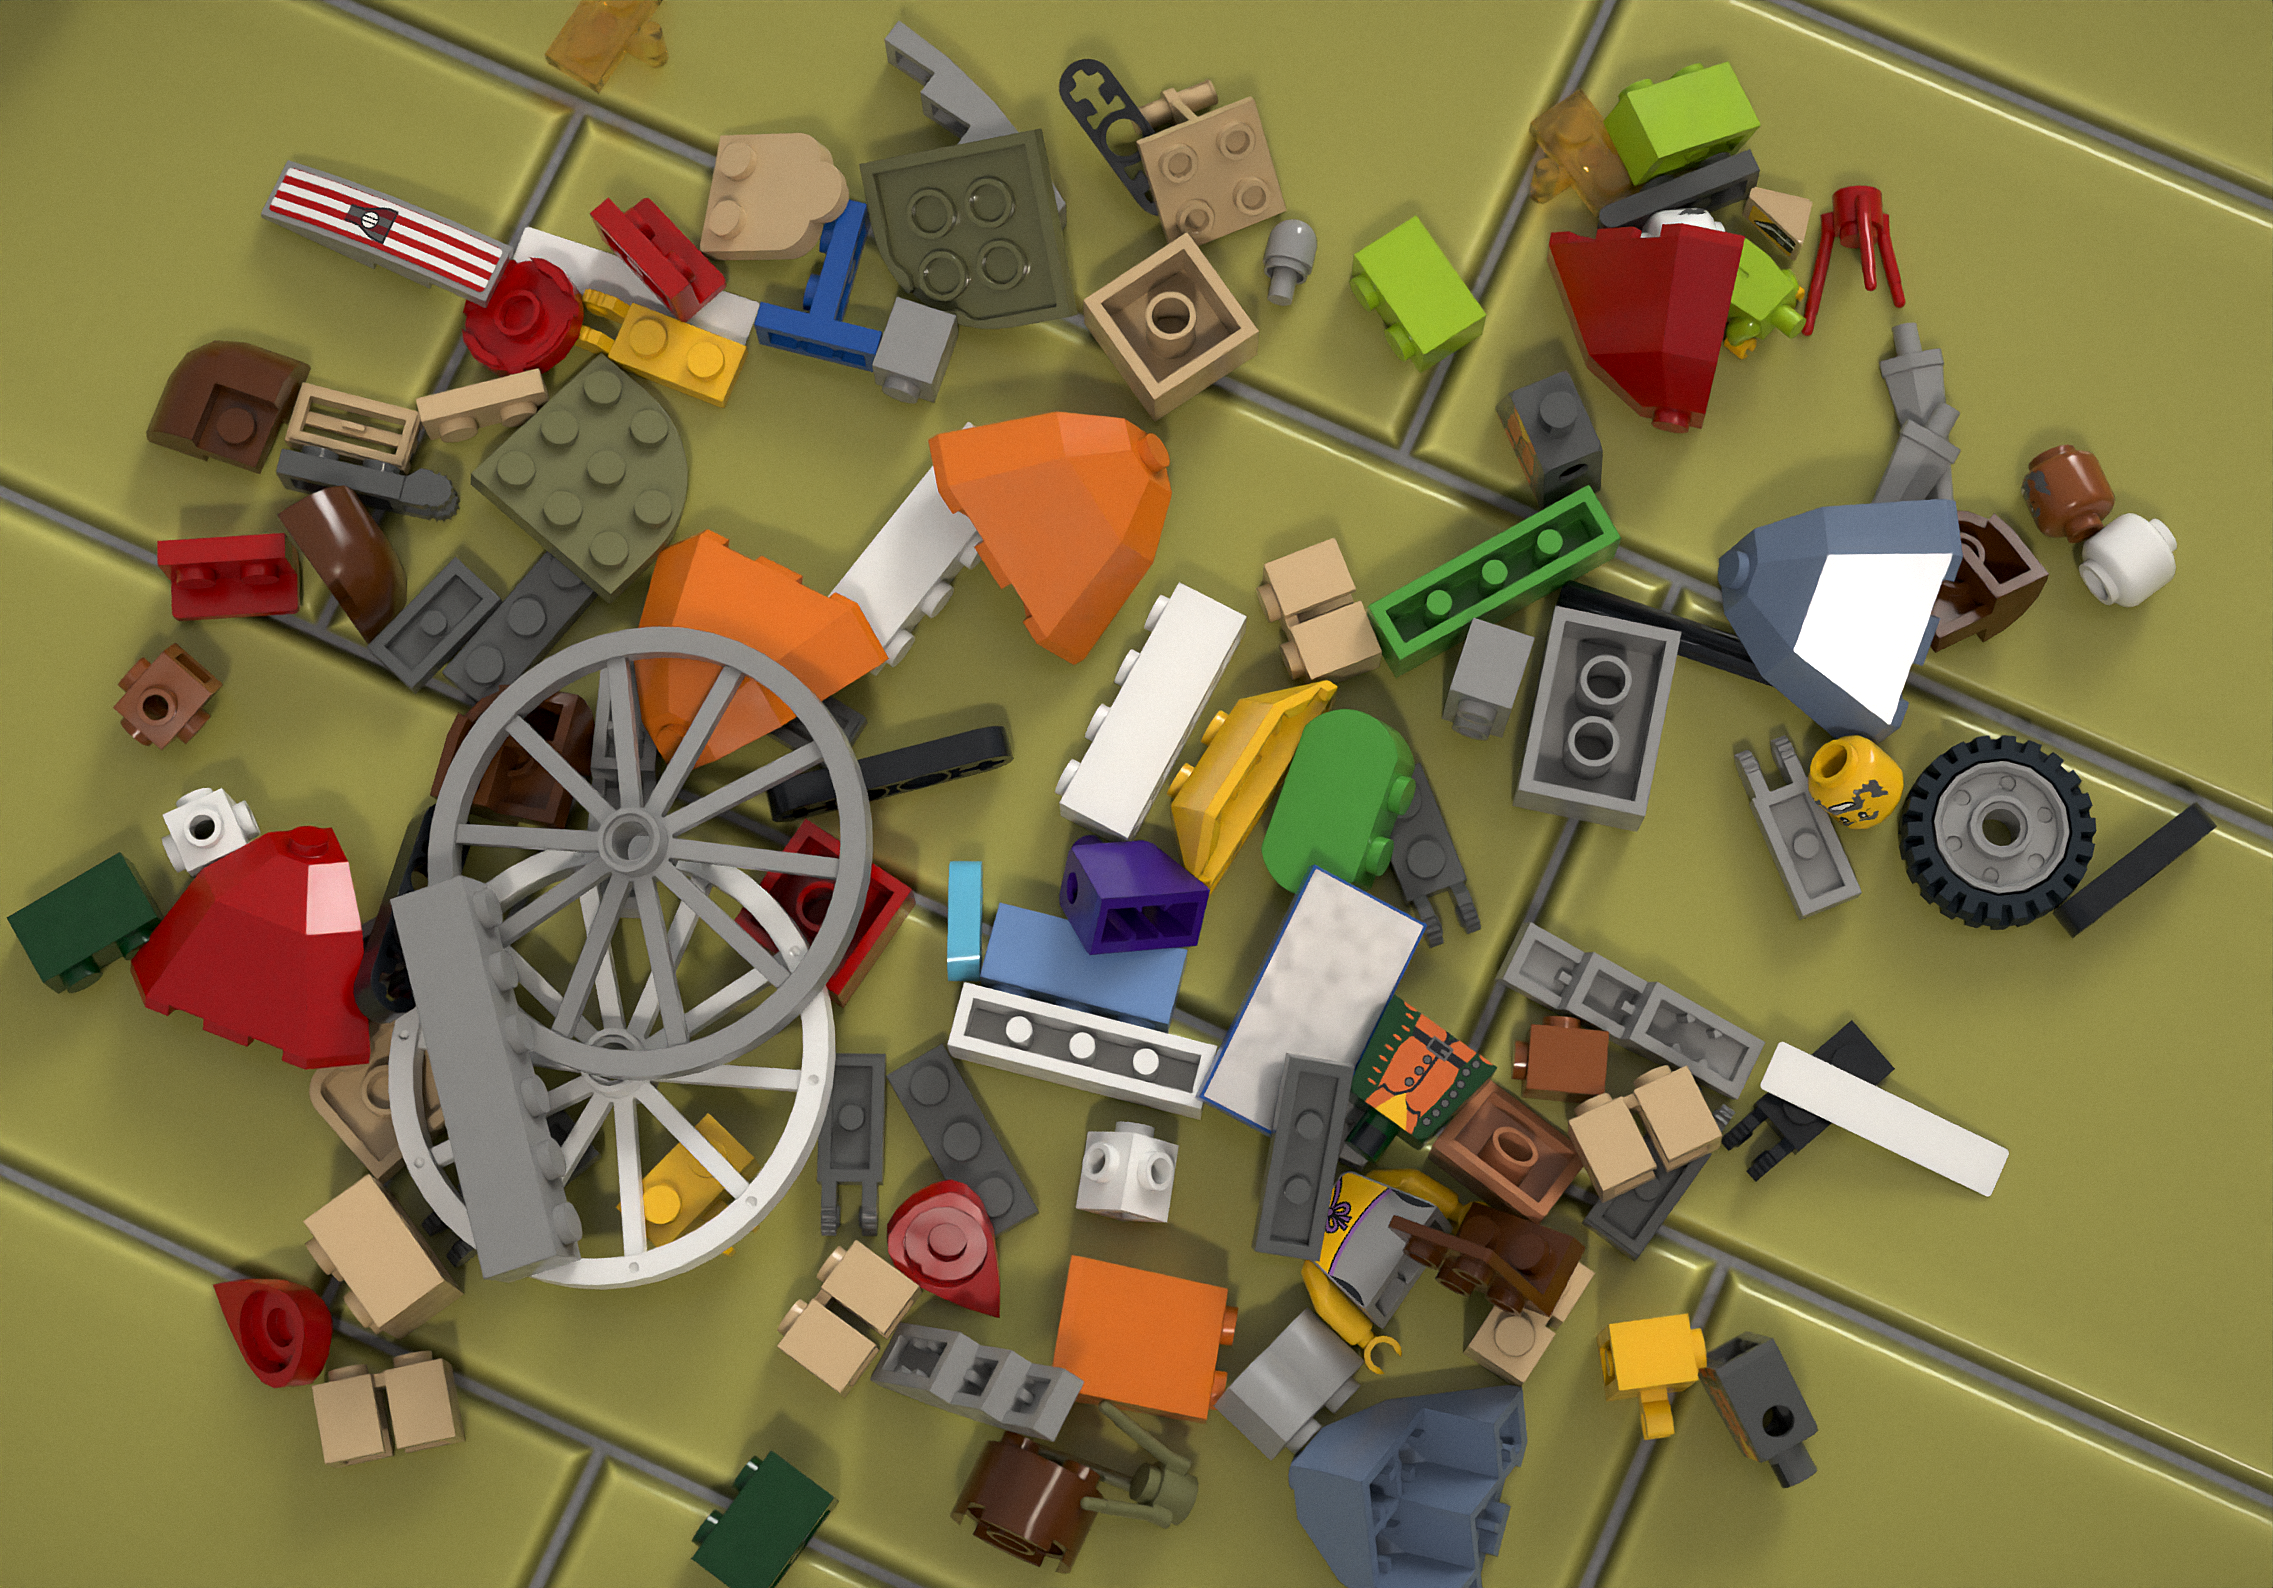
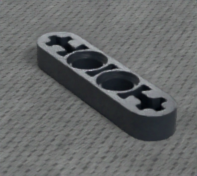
M990 726L862 758L857 761L866 785L869 802L991 771L1012 762L1014 757L1006 728L1004 726ZM828 768L796 775L765 791L774 822H791L838 810L836 793Z
M436 804L412 818L407 826L354 982L353 994L356 1005L369 1020L379 1024L391 1023L416 1007L403 951L395 940L393 933L396 922L390 899L415 891L411 882L412 872H419L428 878V847ZM463 845L462 848L461 873L463 871L464 864L470 849V846ZM395 970L400 971L391 977L388 989L384 984L380 983L392 975ZM386 994L395 1000L391 1002L386 998Z

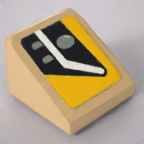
M1754 187L1751 188L1742 216L1789 259L1796 261L1803 246L1813 202L1807 198Z

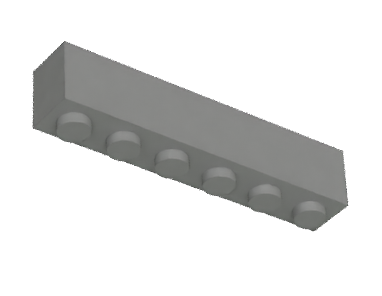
M459 875L390 899L483 1278L511 1283L581 1260L577 1241L582 1238V1226L576 1209L566 1199L561 1179L566 1174V1163L559 1144L550 1136L545 1116L550 1110L549 1095L541 1078L534 1073L529 1053L534 1048L533 1032L525 1015L519 1012L513 988L518 985V973L511 955L506 950H503L498 926L502 924L503 916L497 896L492 889L487 887V884Z

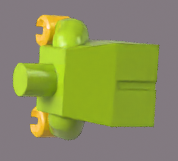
M1745 238L1727 317L1729 322L1726 328L1727 337L1723 345L1739 359L1748 357L1746 354L1747 349L1752 352L1756 348L1757 340L1754 338L1755 336L1764 340L1774 328H1777L1788 338L1793 339L1801 332L1806 323V319L1794 310L1797 306L1796 300L1801 302L1805 296V290L1799 286L1794 272L1790 269L1781 270L1768 254L1747 238Z

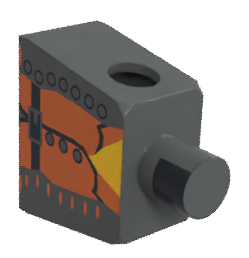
M1562 371L1507 394L1496 405L1495 410L1541 510L1587 485H1590L1594 493L1600 491L1603 449L1567 371ZM1572 466H1575L1577 469V471L1572 474L1560 476L1565 470Z
M1745 1331L1707 1352L1706 1368L1699 1369L1698 1378L1741 1453L1745 1457L1760 1463L1768 1461L1782 1488L1794 1486L1817 1472V1468L1802 1441L1816 1434L1818 1427L1774 1339ZM1769 1408H1772V1420L1763 1429V1416Z

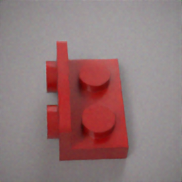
M608 197L589 213L602 240L681 322L686 323L726 288L727 282L725 277L651 199L643 198L633 208L630 207L623 213Z
M285 533L157 541V565L171 581L172 615L177 621L296 614L300 611L299 552Z

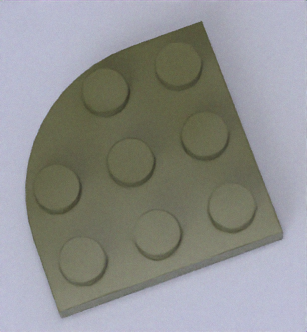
M1042 128L859 164L876 244L889 271L908 294L913 293L931 308L956 315L957 324L979 329L1012 328L1078 315Z
M602 353L593 359L471 473V485L608 604H611L657 560L659 553L673 539L684 512L688 479L687 461L683 444L669 415L645 389Z

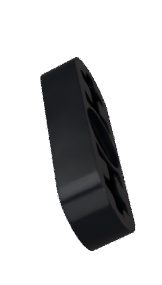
M1081 59L1071 63L1063 71L1059 81V94L1063 103L1138 205L1146 212L1159 216L1154 200L1150 203L1144 194L1150 189V186L1143 172L1139 170L1135 177L1130 179L1124 171V167L1141 161L1139 150L1129 156H1119L1114 154L1106 143V133L1109 126L1119 119L1134 121L1141 129L1142 139L1156 132L1106 65L1094 59ZM1079 70H1082L1087 76L1094 75L1096 72L1102 76L1104 82L1098 87V92L1107 105L1112 102L1116 95L1124 104L1123 109L1107 114L1096 129H1093L1087 121L1088 116L1098 113L1093 104L1086 98L1076 102L1070 94L1077 86L1072 76Z
M2198 802L2193 803L2072 896L2052 914L2073 939L2202 840L2217 825Z

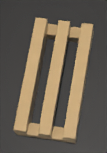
M302 382L284 441L289 447L300 450L305 445L321 447L338 454L340 460L362 465L365 459L383 461L400 469L399 475L407 477L411 468L409 461L412 453L415 454L418 445L417 435L419 430L423 429V425L418 411ZM311 403H316L403 425L404 429L401 435L311 412L309 409ZM305 425L397 449L396 455L303 432V428Z

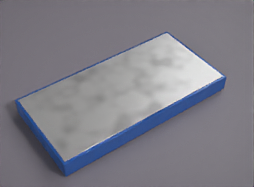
M1315 864L1309 866L1195 1098L1271 1138L1286 1053L1351 1063L1355 1067V1073L1421 940L1427 924Z

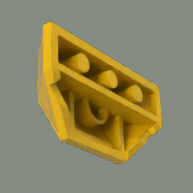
M1325 680L1238 700L1229 715L1220 710L1209 724L1201 739V743L1208 748L1196 767H1193L1186 762L1170 785L1167 795L1174 799L1171 804L1170 819L1181 866L1210 889L1208 900L1286 780L1304 727L1314 718L1329 712L1336 702L1338 686L1332 682Z

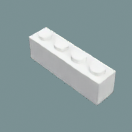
M967 422L962 429L972 428L975 426L970 422ZM933 466L828 596L829 598L836 592L858 603L889 658L883 664L870 671L875 676L878 675L886 663L891 667H895L905 657L915 641V636L911 632L925 614L930 618H934L944 608L954 592V588L949 584L964 565L971 570L982 560L974 548L977 543L983 540L969 517L959 511L954 514L951 513L938 492Z
M1180 582L1170 599L1163 595L1159 596L1144 626V629L1152 632L1141 653L1133 649L1129 651L1117 673L1114 683L1122 686L1111 708L1104 704L1099 706L1087 728L1085 738L1092 741L1081 763L1071 759L1058 781L1055 793L1062 796L1059 802L1062 817L1110 842L1134 841L1246 632L1247 616Z
M966 982L963 984L947 1044L950 1056L1198 1120H1201L1205 1103L1197 1100L1195 1096L1217 1053V1046Z

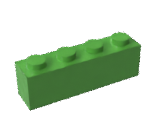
M1590 485L1581 488L1370 604L1367 607L1366 614L1382 650V656L1395 678L1465 641L1473 618L1495 624L1561 588L1565 582L1575 580L1613 559L1621 537Z

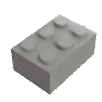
M1555 606L1548 627L1512 806L1634 832L1638 831L1646 815L1682 632Z

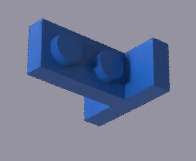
M848 200L844 212L834 221L824 224L819 251L826 254L821 275L813 273L810 275L803 299V310L810 311V313L765 302L760 303L754 323L759 344L873 372L872 364L883 336L882 332L843 322L871 225L867 204Z

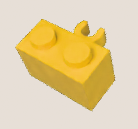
M709 1113L695 1126L705 1139L747 1181L761 1169L756 1159ZM680 1142L642 1179L646 1238L656 1248L671 1243L697 1230L719 1215L728 1207L726 1203L733 1197ZM621 1202L616 1206V1208H617L620 1212H621ZM759 1224L752 1230V1232L756 1233L760 1229ZM731 1246L721 1254L731 1258L736 1251Z
M1688 1313L1608 1324L1596 1336L1606 1401L1638 1397L1643 1439L1651 1440L1670 1437L1674 1434V1424L1667 1393L1686 1390L1699 1380V1369L1706 1368L1707 1366L1705 1342L1701 1328H1690Z

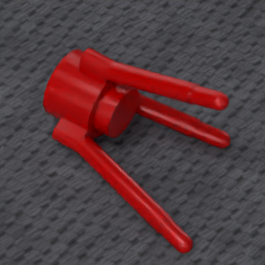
M1857 185L1837 190L1832 195L1833 212L1824 213L1820 216L1821 238L1804 310L1806 323L1801 330L1804 336L1812 335L1835 237H1840V244L1844 247L1860 249L1864 287L1870 292L1877 288L1874 245L1878 243L1893 304L1897 308H1902L1906 304L1890 237L1889 215L1883 213L1882 193L1875 187Z

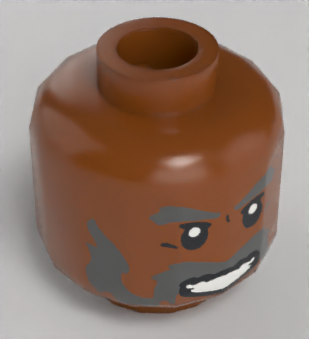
M2061 445L2039 454L2029 463L2028 469L2030 472L2023 479L2021 492L2037 528L2043 535L2052 538L2066 537L2069 543H2079L2088 540L2104 528L2102 521L2112 512L2116 500L2100 462L2093 453L2076 450L2073 445Z

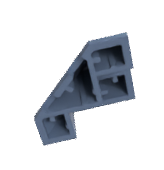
M1932 499L1820 507L1753 529L1718 559V581L1722 588L1724 614L1760 675L1836 740L1843 736L1859 735L1873 741L1877 745L1901 727L1909 702L1903 699V687L1912 664L1923 666L1940 621V618L1931 614L1942 582L1944 580L1954 582L1963 558L1956 501Z
M1504 1385L1387 1399L1322 1427L1304 1450L1299 1451L1294 1456L1290 1465L1288 1479L1291 1489L1294 1490L1297 1519L1343 1585L1347 1588H1482L1481 1571L1485 1556L1489 1554L1498 1557L1511 1507L1507 1504L1499 1503L1504 1482L1515 1466L1521 1467L1527 1445L1523 1388L1514 1385Z

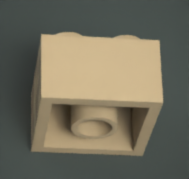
M1188 232L1083 300L1084 324L1154 422L1256 356L1258 352V329Z
M370 1174L363 1177L303 1221L314 1236L305 1243L307 1249L327 1275L332 1273L339 1282L346 1281L351 1291L343 1296L345 1303L365 1329L370 1327L376 1335L384 1331L398 1340H402L464 1295L391 1190Z

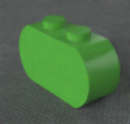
M1338 709L1326 712L1314 718L1304 727L1261 846L1263 860L1269 873L1283 888L1295 894L1308 867L1314 864L1365 892L1372 888L1376 875L1382 876L1393 854L1394 842L1389 838L1397 816L1404 815L1409 809L1416 788L1415 779L1411 778L1415 769L1414 758L1409 745L1398 731L1369 714L1352 709Z

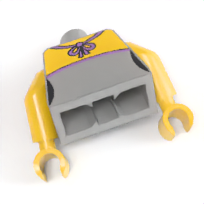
M1415 1168L1374 1169L1365 1176L1353 1171L1342 1173L1332 1189L1320 1261L1306 1259L1301 1270L1302 1278L1317 1314L1349 1345L1358 1344L1361 1347L1360 1357L1365 1361V1367L1376 1374H1385L1371 1361V1350L1376 1344L1388 1343L1391 1349L1400 1357L1402 1356V1350L1399 1343L1390 1336L1375 1334L1371 1330L1373 1323L1384 1329L1426 1268V1266L1419 1264L1403 1253L1402 1250L1406 1243L1388 1228L1393 1215L1450 1234L1452 1231L1455 1236L1473 1203L1469 1202L1463 1205L1458 1202L1459 1196L1456 1192ZM1474 1201V1202H1477V1203H1479V1204L1488 1206L1486 1203H1483V1202H1480V1201Z

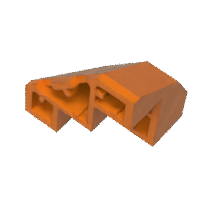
M1057 411L941 433L930 438L928 442L940 496L952 514L959 511L969 517L983 540L976 544L975 550L1001 589L1012 584L1023 601L1026 614L1023 624L1036 644L1073 665L1083 661L1154 562L1172 496L1166 468L1170 464V458L1162 441L1155 434L1146 433L1125 418Z
M709 529L666 547L657 557L638 628L654 626L682 627L711 632L739 641L765 654L786 668L806 685L821 702L889 659L858 603L836 592L828 598L802 585V575L766 557L760 556L754 561L728 548L729 539ZM682 658L634 660L642 723L667 766L724 667L713 663ZM745 676L693 769L714 762L778 729L796 718V714L775 693L759 682Z

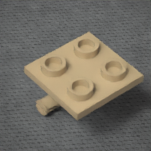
M1206 79L1202 83L1179 92L1173 87L1160 93L1161 99L1138 107L1152 128L1168 122L1173 125L1171 128L1136 141L1167 245L1188 232L1196 245L1200 246L1287 211L1256 103L1251 96L1197 117L1193 112L1218 104L1214 86L1209 79ZM1131 120L1135 132L1138 135L1142 134L1139 126Z

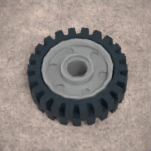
M1990 735L1976 737L1969 743L1963 741L1937 757L1925 768L1912 786L1902 808L1903 814L1899 820L1898 834L1901 835V843L1899 845L1901 859L1907 861L1908 869L1906 873L1912 884L1917 882L1921 887L1922 892L1920 895L1929 905L1933 902L1942 908L1940 913L1951 920L1958 917L1965 920L1964 925L1979 928L1985 925L1990 926V930H2004L2009 926L2016 925V927L2029 924L2040 917L2042 918L2064 902L2085 875L2087 865L2093 857L2095 844L2092 843V839L2096 833V818H2091L2089 812L2093 806L2088 792L2082 794L2078 787L2082 780L2076 772L2072 770L2068 773L2061 766L2064 760L2056 753L2052 752L2048 756L2041 752V744L2031 740L2024 744L2016 742V736L2002 735L1998 739H1990ZM1994 819L2005 824L2011 835L2010 845L1998 846L1988 841L1983 834V821Z

